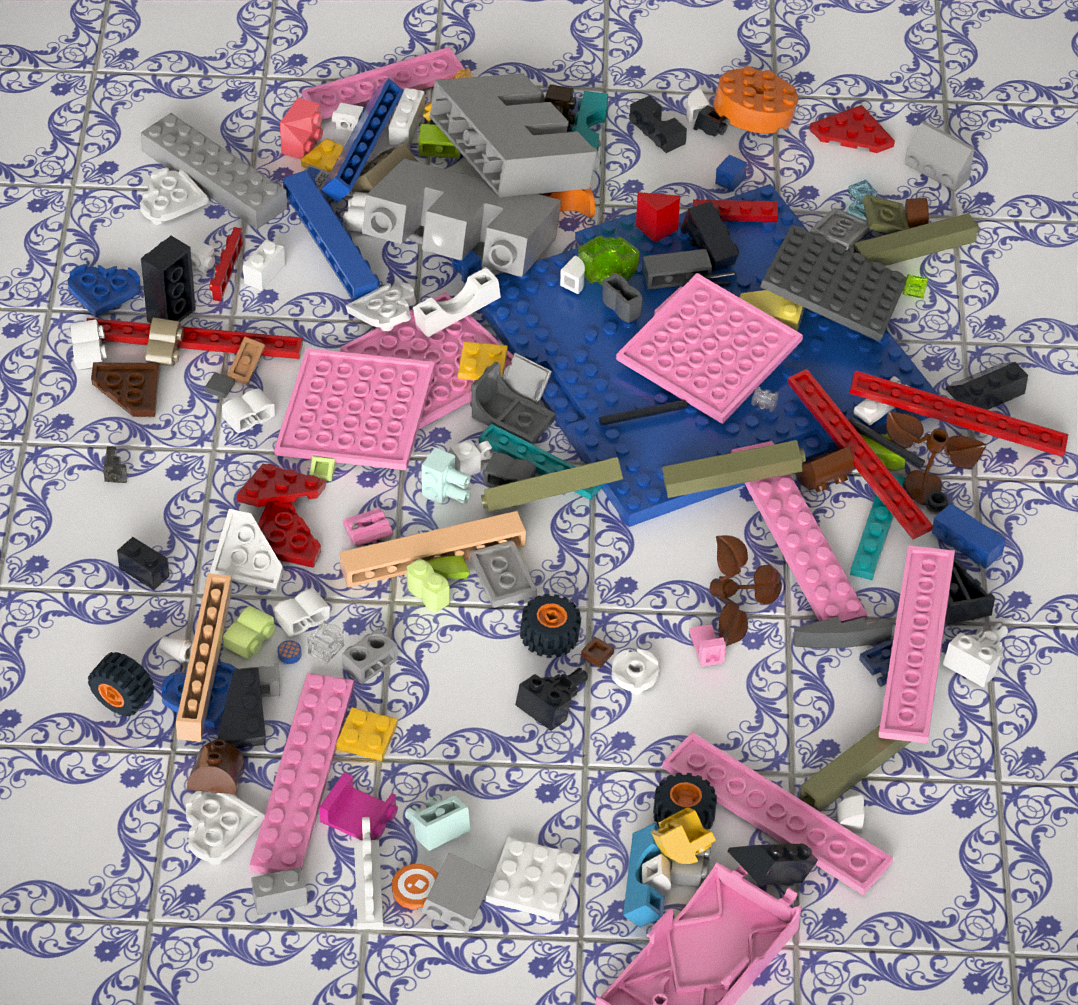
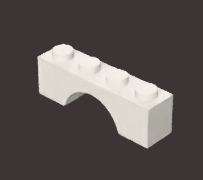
M486 267L469 276L462 291L454 298L445 302H438L431 297L413 307L416 325L427 337H430L501 298L498 279Z

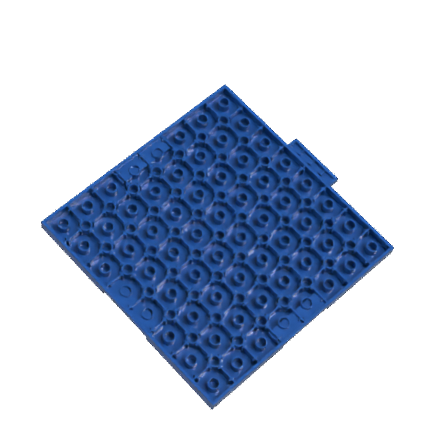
M771 184L723 199L777 202L778 205L777 222L722 221L723 225H726L729 230L732 242L737 245L739 255L734 265L713 271L711 275L735 271L736 275L711 281H731V285L720 287L739 298L741 293L766 290L761 288L760 285L791 225L806 229ZM637 212L575 232V239L581 247L536 261L523 277L505 272L494 275L499 282L501 298L479 309L502 344L508 346V351L513 356L514 353H517L552 371L541 401L548 410L556 413V423L584 464L618 457L623 479L603 484L602 490L627 527L745 485V483L668 498L663 480L662 467L729 454L732 449L772 441L773 444L797 440L799 449H804L806 461L840 449L789 386L788 378L807 369L847 419L852 417L879 434H887L886 420L888 413L872 425H868L854 415V408L867 399L849 393L855 370L886 380H890L895 376L901 380L903 385L939 395L887 329L879 342L804 307L798 332L803 335L802 341L723 424L687 403L686 409L600 426L599 417L682 400L616 360V354L654 317V310L681 287L675 286L648 290L642 273L643 256L700 250L697 245L692 246L690 244L691 237L688 233L683 234L680 230L687 212L679 214L678 230L657 242H654L636 227ZM575 255L585 265L584 287L579 294L560 286L561 269ZM614 273L624 277L628 285L637 289L642 296L641 317L630 323L620 319L616 311L607 307L602 300L603 279ZM897 407L891 410L895 413L911 415L919 421L930 418Z

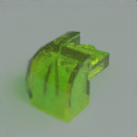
M600 235L578 247V257L585 265V277L591 284L597 281L603 286V279L614 273L621 275L628 282L638 267L640 251L619 236L615 239L603 238Z

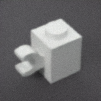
M471 439L450 446V453L455 455V469L470 476L480 473L481 460H487L492 457L489 452L492 446L488 441H484L476 448Z

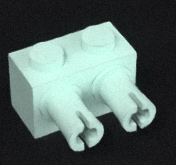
M435 447L422 464V496L441 504L448 497L466 504L470 498V490L466 488L470 483L471 476L455 469V455Z
M455 795L443 801L438 796H433V799L430 797L426 802L427 809L421 811L414 805L412 809L409 807L405 812V817L414 824L416 840L428 851L471 831L468 807Z

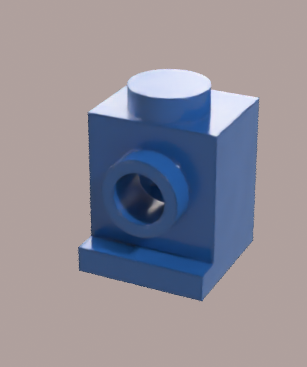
M473 250L462 261L451 258L454 270L462 275L464 283L467 282L469 276L482 270V259Z

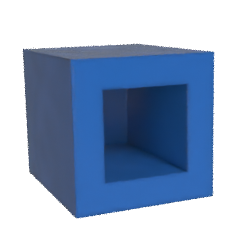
M729 154L716 168L715 184L734 191L746 178L747 162Z

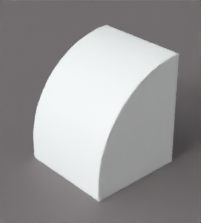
M701 88L693 91L688 96L686 112L688 123L695 122L698 113L709 105Z
M576 255L561 269L560 286L579 294L584 287L585 265Z
M864 795L846 798L837 806L836 822L853 833H862Z
M660 854L642 864V884H648L666 896L671 889L670 862L664 855Z

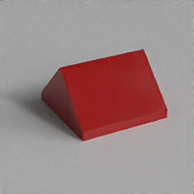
M638 192L636 227L654 242L677 231L680 195Z

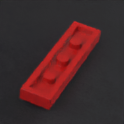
M693 199V207L711 201L714 207L719 210L721 221H778L777 202Z
M234 227L231 235L227 236L226 249H222L221 262L215 268V278L210 280L209 290L212 291L214 301L221 302L243 246L242 228Z

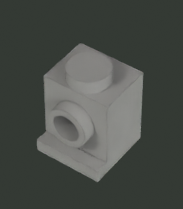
M279 662L274 663V666L258 667L261 697L280 696Z

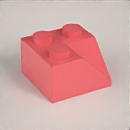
M301 98L296 99L280 122L282 154L302 159L314 149L316 142L321 140L323 136V129H321L323 115L320 110V104Z

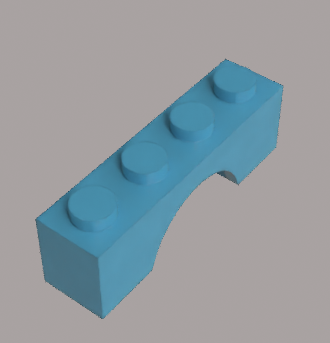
M656 823L636 831L632 835L623 916L640 928L660 919L664 911L665 896L650 885L642 884V864L660 854L663 855L651 831H657L660 828Z

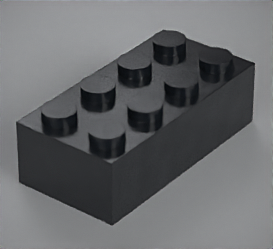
M171 235L141 258L147 322L150 324L153 317L181 322L196 310L191 247Z

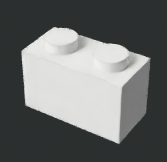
M266 239L243 264L244 284L263 291L285 266L284 246Z

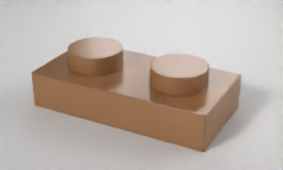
M244 337L227 376L248 386L265 349V344Z

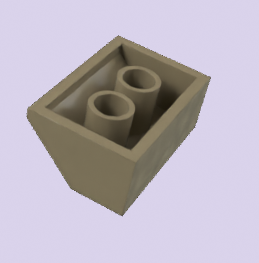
M404 142L382 152L369 162L361 171L351 191L353 193H369L403 159L417 162L406 143Z

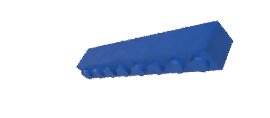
M390 78L386 79L373 92L321 189L336 203L353 189L404 92Z
M306 170L283 177V188L286 190L288 201L352 301L378 289V286H380L378 276L372 273L369 262L364 260L361 255L360 248L354 245L350 233L344 230L341 219L335 216L332 205H328L324 193L318 190L315 179L310 177Z

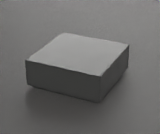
M215 372L206 384L205 392L226 398L235 385V379Z

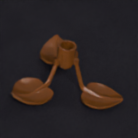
M893 411L888 413L886 429L891 441L903 448H910L914 442L919 444L927 440L926 446L931 452L925 472L913 470L908 473L904 481L907 493L918 504L925 505L926 497L934 491L941 492L942 490L941 479L937 475L929 474L937 453L944 449L945 455H950V461L953 465L962 469H969L976 465L986 448L985 443L970 437L952 436L949 438L948 433L943 429H934L931 435L927 433L925 437H922L924 428L917 418Z
M719 535L716 536L717 563L720 571L725 576H720L711 581L710 592L714 597H720L721 601L728 603L722 608L719 617V638L723 637L726 646L743 639L748 630L746 613L739 610V605L728 597L735 595L737 589H755V600L760 604H770L779 597L782 590V582L778 571L773 566L761 565L754 573L755 585H737L729 578L741 572L740 567L746 565L748 561L747 548L740 539L734 536Z

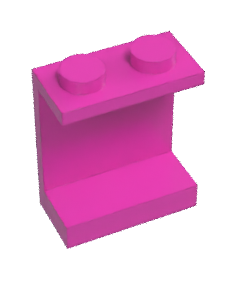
M345 772L319 806L321 823L359 840H363L362 817H370L371 840H376L377 837L380 838L383 835L389 819L393 820L398 811L395 794L391 793L386 802L353 788V776Z

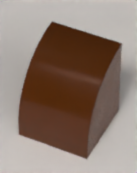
M927 198L906 199L904 211L909 229L929 224Z

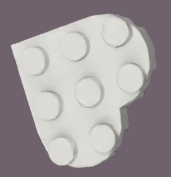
M163 168L151 174V179L148 182V191L143 194V199L140 202V210L153 224L159 225L164 221L174 219L207 205L208 197L183 170L179 169V172L169 171V168Z
M401 283L402 286L391 287V284L384 285L347 304V313L371 326L381 327L382 331H390L395 325L411 319L409 306L416 304L414 289L407 283Z
M196 791L186 802V820L192 826L189 830V849L198 858L209 861L211 864H219L223 859L233 854L262 825L265 815L232 794Z

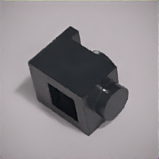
M707 105L698 113L693 129L696 131L701 129L707 135L714 137L718 134L722 136L727 130L728 125L726 122L728 118L725 116L720 117L714 108Z

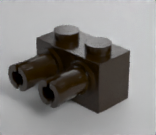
M550 84L545 96V102H551L567 119L568 132L570 125H574L575 113L573 112L576 106V97H573L574 88Z

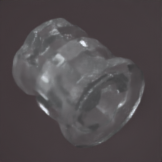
M757 387L754 391L751 405H759L764 410L769 408V412L773 413L778 404L779 392L776 391L773 394L771 390L766 389L763 391L762 388Z

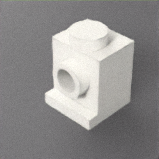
M340 103L338 109L334 110L332 114V122L336 123V129L353 132L364 111V107Z
M195 238L186 244L191 247L192 268L205 273L214 266L213 247Z

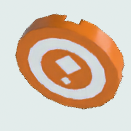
M410 864L402 867L395 873L392 879V893L395 901L402 907L411 910H418V907H423L438 876V872L424 864Z

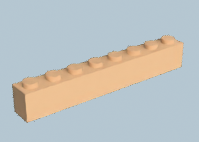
M517 511L340 552V568L349 588L407 574L406 567L418 559L429 561L447 556H463L464 560L470 559V551L512 540L517 548L525 546L526 530Z
M207 574L176 720L177 739L202 741L232 595L231 576Z

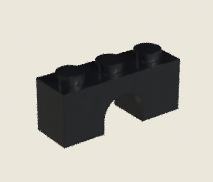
M650 95L630 104L629 120L631 123L636 125L645 136H648L665 153L686 144L687 128L675 117L667 121H661L662 106Z

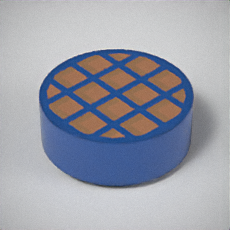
M292 640L282 642L277 649L279 660L285 664L298 662L302 655L300 644Z

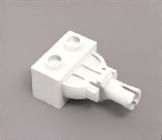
M997 623L990 631H985L984 634L982 631H979L976 635L967 636L960 632L949 643L943 665L984 687L996 674L1001 658L999 651L1002 648V642L1000 640L1008 634V629L1006 626L1003 625L1001 627L1002 624Z

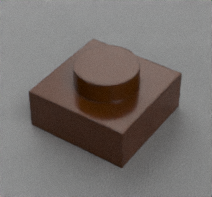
M594 637L581 651V657L601 668L614 654V647Z

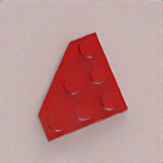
M863 105L810 123V131L820 142L829 143V140L840 142L841 146L857 149L858 146L869 148V152L874 153L890 149L895 144V140Z
M262 464L237 493L236 502L263 507L270 501H277L279 504L296 502L297 497L307 496L308 499H315L325 489L326 480L314 475L297 473L295 470L278 468L273 464Z
M277 501L267 502L258 526L278 560L314 568L321 553V545L317 539H314L303 518L298 516L294 505L291 502L279 504Z

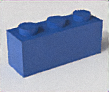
M951 503L934 517L932 534L983 568L987 569L1003 555L1006 539Z

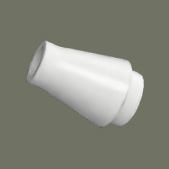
M164 636L160 640L159 648L183 663L185 661L189 662L193 644L190 640Z

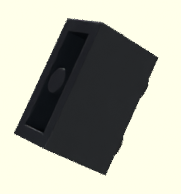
M132 537L117 550L119 569L152 590H155L170 577L168 558L138 539Z

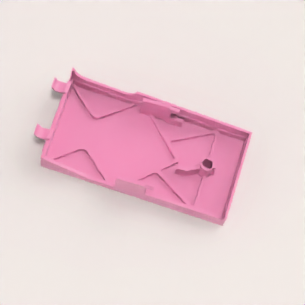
M716 862L712 871L677 917L672 921L673 910L669 909L652 926V929L646 935L650 938V942L602 996L596 997V1005H734L798 931L801 906L790 907L798 893L787 888L785 895L777 899L746 880L745 876L748 873L741 865L732 871Z

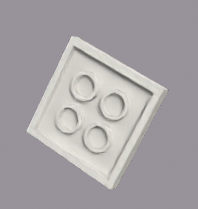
M508 837L487 891L486 902L559 920L580 861V855Z

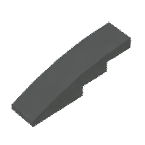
M837 616L794 628L793 645L794 647L820 649L849 648L881 643L891 640L893 624L890 619L867 624L864 617L842 623Z

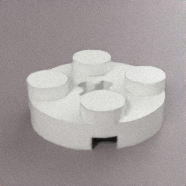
M629 649L624 650L613 659L612 680L618 686L631 691L633 694H641L644 690L651 688L658 680L659 667L657 658L652 653L643 649H637V652H629ZM631 668H632V669H637V668H639V669H640V672H632V671H631Z

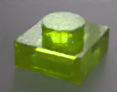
M907 274L902 294L923 299L929 278Z

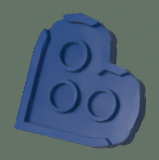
M83 264L71 270L67 280L70 293L95 317L110 311L141 293L140 276L130 267H128V270L117 269V266L105 269L101 265H98L97 268L87 267V264Z
M219 662V665H217L205 725L214 729L223 718L233 671L238 669L232 664ZM171 673L164 679L161 686L163 705L177 713L179 711L186 673L176 675Z

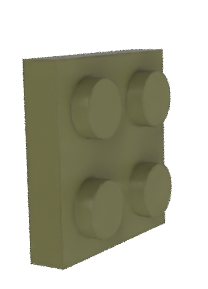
M868 194L862 199L869 229L887 234L909 229L902 203Z

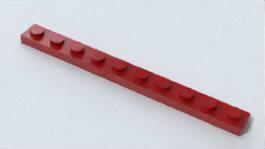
M87 318L86 321L95 320V318ZM97 319L99 326L103 325L105 338H102V341L140 345L148 344L151 327L149 323ZM183 327L182 341L179 340L177 348L237 353L244 337L265 344L262 356L300 359L303 338Z
M806 369L789 377V386L839 448L850 447L854 459V467L912 540L932 531L933 525L811 373Z
M856 370L852 376L850 394L1061 457L1066 452L1068 434Z

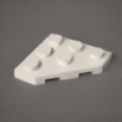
M229 509L210 574L231 576V581L278 591L284 569L251 513Z

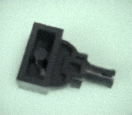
M580 667L569 675L562 674L560 676V674H557L554 677L541 678L534 674L519 684L515 706L552 731L567 720L572 698L577 695V686L587 681L588 674L585 670L582 671Z

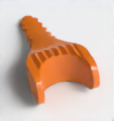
M591 188L542 193L543 196L561 200L560 212L577 211L588 218L595 216V199Z

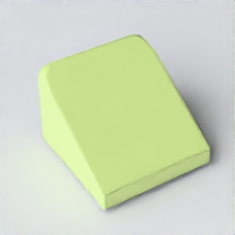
M312 456L309 475L332 482L336 467L335 459Z

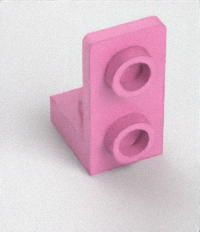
M711 624L691 627L689 633L701 667L724 663L726 646L724 638L716 637Z

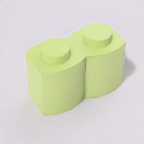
M418 559L406 567L408 590L414 596L421 598L428 609L438 612L449 605V583L442 575L435 573L428 562Z
M248 606L240 614L237 621L225 632L223 636L224 648L246 659H249L253 654L256 655L261 649L262 642L267 638H271L274 634V618L252 606Z

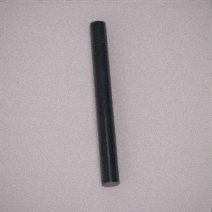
M686 400L603 416L599 417L600 426L686 409L687 403Z
M852 417L848 419L859 433L917 467H923L925 460Z

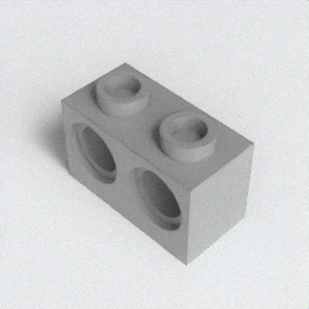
M379 628L371 634L364 636L355 645L349 646L342 653L343 669L361 685L398 660L397 644Z

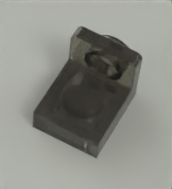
M107 446L103 463L104 481L127 483L126 465L121 464V457L117 456L116 447Z

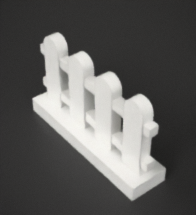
M362 817L363 840L354 841L358 929L383 928L379 840H371L370 817Z

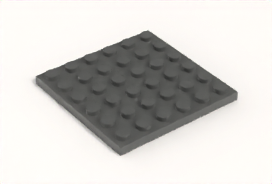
M791 225L760 287L880 342L908 277L899 271H892L884 267L879 262L868 260L862 254L853 253L849 250L846 251L842 245L833 244L820 235L809 233L803 227Z

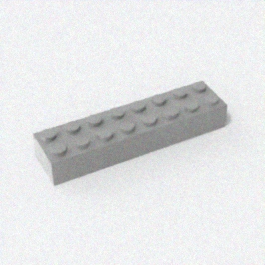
M168 114L141 132L142 151L171 171L179 172V169L183 170L204 194L255 229H259L287 209V195L284 188L174 114Z

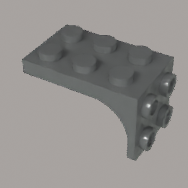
M496 361L491 366H488L483 375L471 385L472 401L470 406L472 407V418L488 426L493 424L531 444H534L556 420V413L512 392L503 382L500 374V363Z

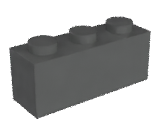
M701 249L643 256L642 273L647 289L650 290L686 285L687 278L692 279L696 273L701 276L711 275L712 265L707 250Z

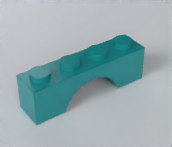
M584 91L583 99L578 101V111L580 112L575 113L574 124L576 126H572V132H579L592 147L599 151V133L592 131L590 127L595 124L605 123L608 110V94Z

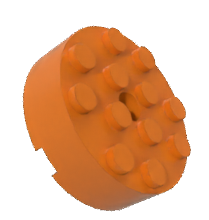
M745 66L744 68L727 71L720 77L713 106L720 117H727L730 119V124L750 132L770 134L777 133L778 129L783 128L786 130L790 127L798 103V94L794 86L776 76L773 71H762Z

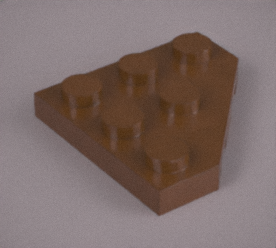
M93 362L91 375L93 386L131 416L155 417L160 374L159 363Z

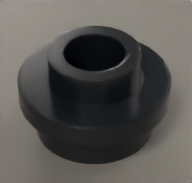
M934 491L926 497L925 505L930 511L940 513L948 506V500L944 493Z

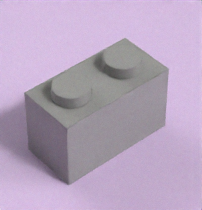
M301 867L251 877L252 895L257 915L307 905V890Z

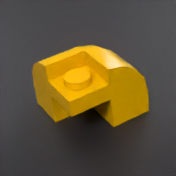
M688 807L659 822L660 828L657 831H651L663 855L683 864L698 862L695 855L711 847V843L716 841L713 833L703 828L696 811Z

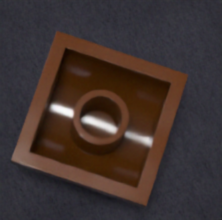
M849 446L840 448L802 463V472L795 473L798 480L806 489H815L816 493L828 489L829 482L834 481L836 485L847 481V475L851 474L854 469L851 449Z
M214 740L204 745L199 750L188 778L187 790L236 795L245 770V762L241 752L223 740Z

